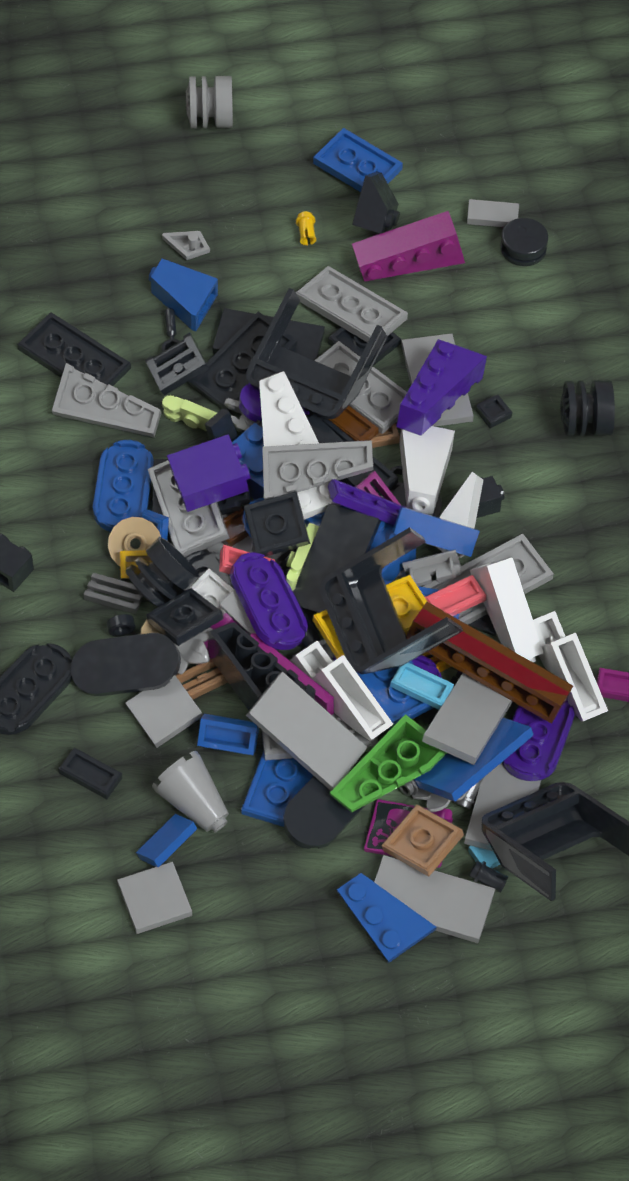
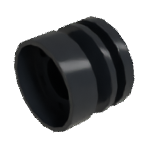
M580 380L577 382L576 393L573 381L564 382L560 400V414L566 436H574L576 425L578 435L584 436L587 424H590L594 436L613 434L615 400L611 380H593L590 392H586L585 384Z
M158 537L146 549L151 562L138 557L135 560L138 567L130 565L125 570L139 593L157 607L168 602L169 598L173 599L178 596L174 585L186 591L200 577L187 558L162 537Z

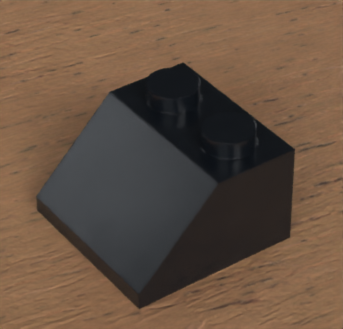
M376 171L365 176L352 223L354 226L380 234L396 226L400 217V212L397 211L399 204L381 172Z

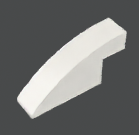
M555 611L534 619L533 622L543 650V654H540L539 657L547 671L573 685L568 696V703L570 706H573L576 716L582 722L607 712L608 709L577 634L573 633L565 636Z
M316 641L290 660V662L334 697V713L369 741L393 725L344 655L333 662L320 643Z

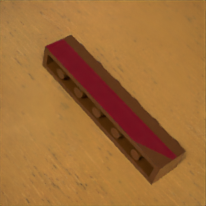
M429 602L425 603L413 620L406 635L407 639L448 617L459 624L463 631L427 652L552 724L573 688L572 684Z

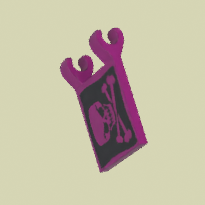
M377 799L364 851L391 856L383 851L382 844L415 806ZM444 808L443 810L432 812L452 824L453 818L450 809Z

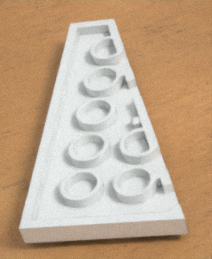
M283 371L260 380L264 447L318 444L319 442L285 372ZM328 484L297 492L304 520L325 512L328 504L340 506V504L332 501L327 487Z

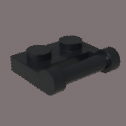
M191 333L183 336V340L157 356H150L145 359L164 396L209 369Z

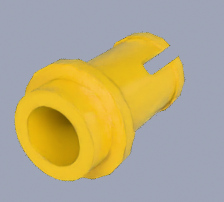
M307 211L298 214L296 225L299 227L300 243L308 245V236L312 245L316 242L314 231L316 220L312 213Z

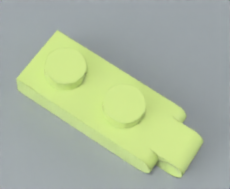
M309 523L307 527L311 544L298 547L297 552L291 551L286 566L290 567L286 581L292 591L296 587L319 526Z

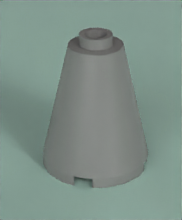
M197 751L190 752L191 759L186 761L182 757L158 777L161 783L159 785L153 783L152 788L206 832L213 830L215 833L228 823L225 818L229 813L200 754Z

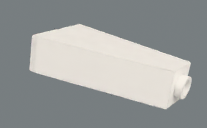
M431 426L420 436L401 429L399 443L407 508L426 514H434L452 452L455 431Z
M513 558L494 561L470 569L471 575L475 577L487 595L486 601L483 603L501 644L526 659L535 662V656L543 654V650Z

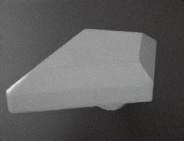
M200 231L162 234V239L186 260L210 253V248Z

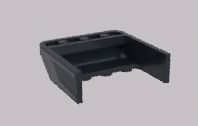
M289 288L247 369V380L254 388L260 390V380L284 371L302 409L325 419H335L359 395L388 336L382 326L376 325L351 376L288 350L280 345V340L300 302V298L294 289Z
M410 527L327 575L320 584V594L344 655L353 669L359 674H369L403 666L463 631L459 624L445 617L407 639L383 580L382 570L389 563L426 542L423 536Z
M558 782L493 810L482 817V833L501 866L550 901L556 899V869L543 861L544 859L592 837L604 839L629 856V821L571 783Z

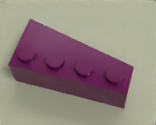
M449 211L352 244L364 282L465 263Z

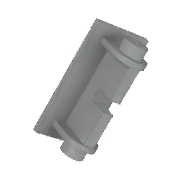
M456 550L402 563L406 576L410 575L417 586L431 584V576L436 575L439 582L457 578V575L462 574Z

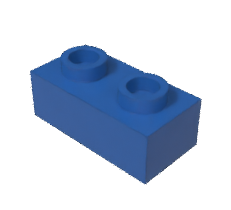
M203 714L197 746L254 755L259 727L250 721Z

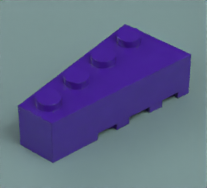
M438 339L400 404L397 427L422 436L441 418V414L446 409L450 410L461 395L465 396L474 383L478 384L483 379L487 356Z

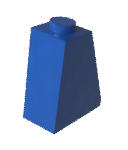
M161 259L157 267H153L149 274L151 293L167 308L174 309L175 315L191 330L197 331L218 295V279L165 259Z

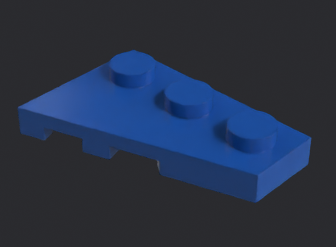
M362 873L337 889L338 894L388 963L437 929L431 922Z

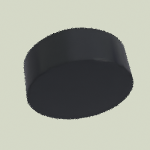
M122 614L110 618L107 621L109 634L121 637L132 633L136 628L134 617Z

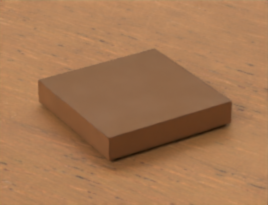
M416 804L382 844L384 852L429 877L464 834L463 830Z

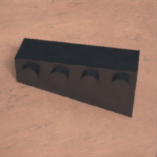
M235 622L209 631L207 646L209 657L249 711L281 672H284L309 696L315 699L316 690L309 684L305 686L298 680L299 676L291 669L287 671L278 663L276 656L271 652L268 654L259 647V642Z

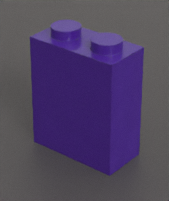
M229 435L167 455L173 478L187 512L249 491L246 481L251 479L246 464H240L239 459H242L239 446L237 443L232 444Z

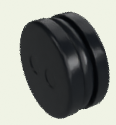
M514 219L503 228L500 244L501 253L512 264L518 266L535 265L546 255L548 232L540 222L534 219Z

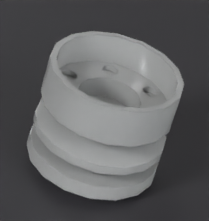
M189 76L190 80L186 90V110L191 128H197V117H203V128H207L209 117H214L216 128H233L232 76H215L213 87H208L206 76H202V87H196V76Z

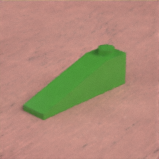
M405 714L330 792V795L350 812H353L427 773L447 752L422 742L426 730Z

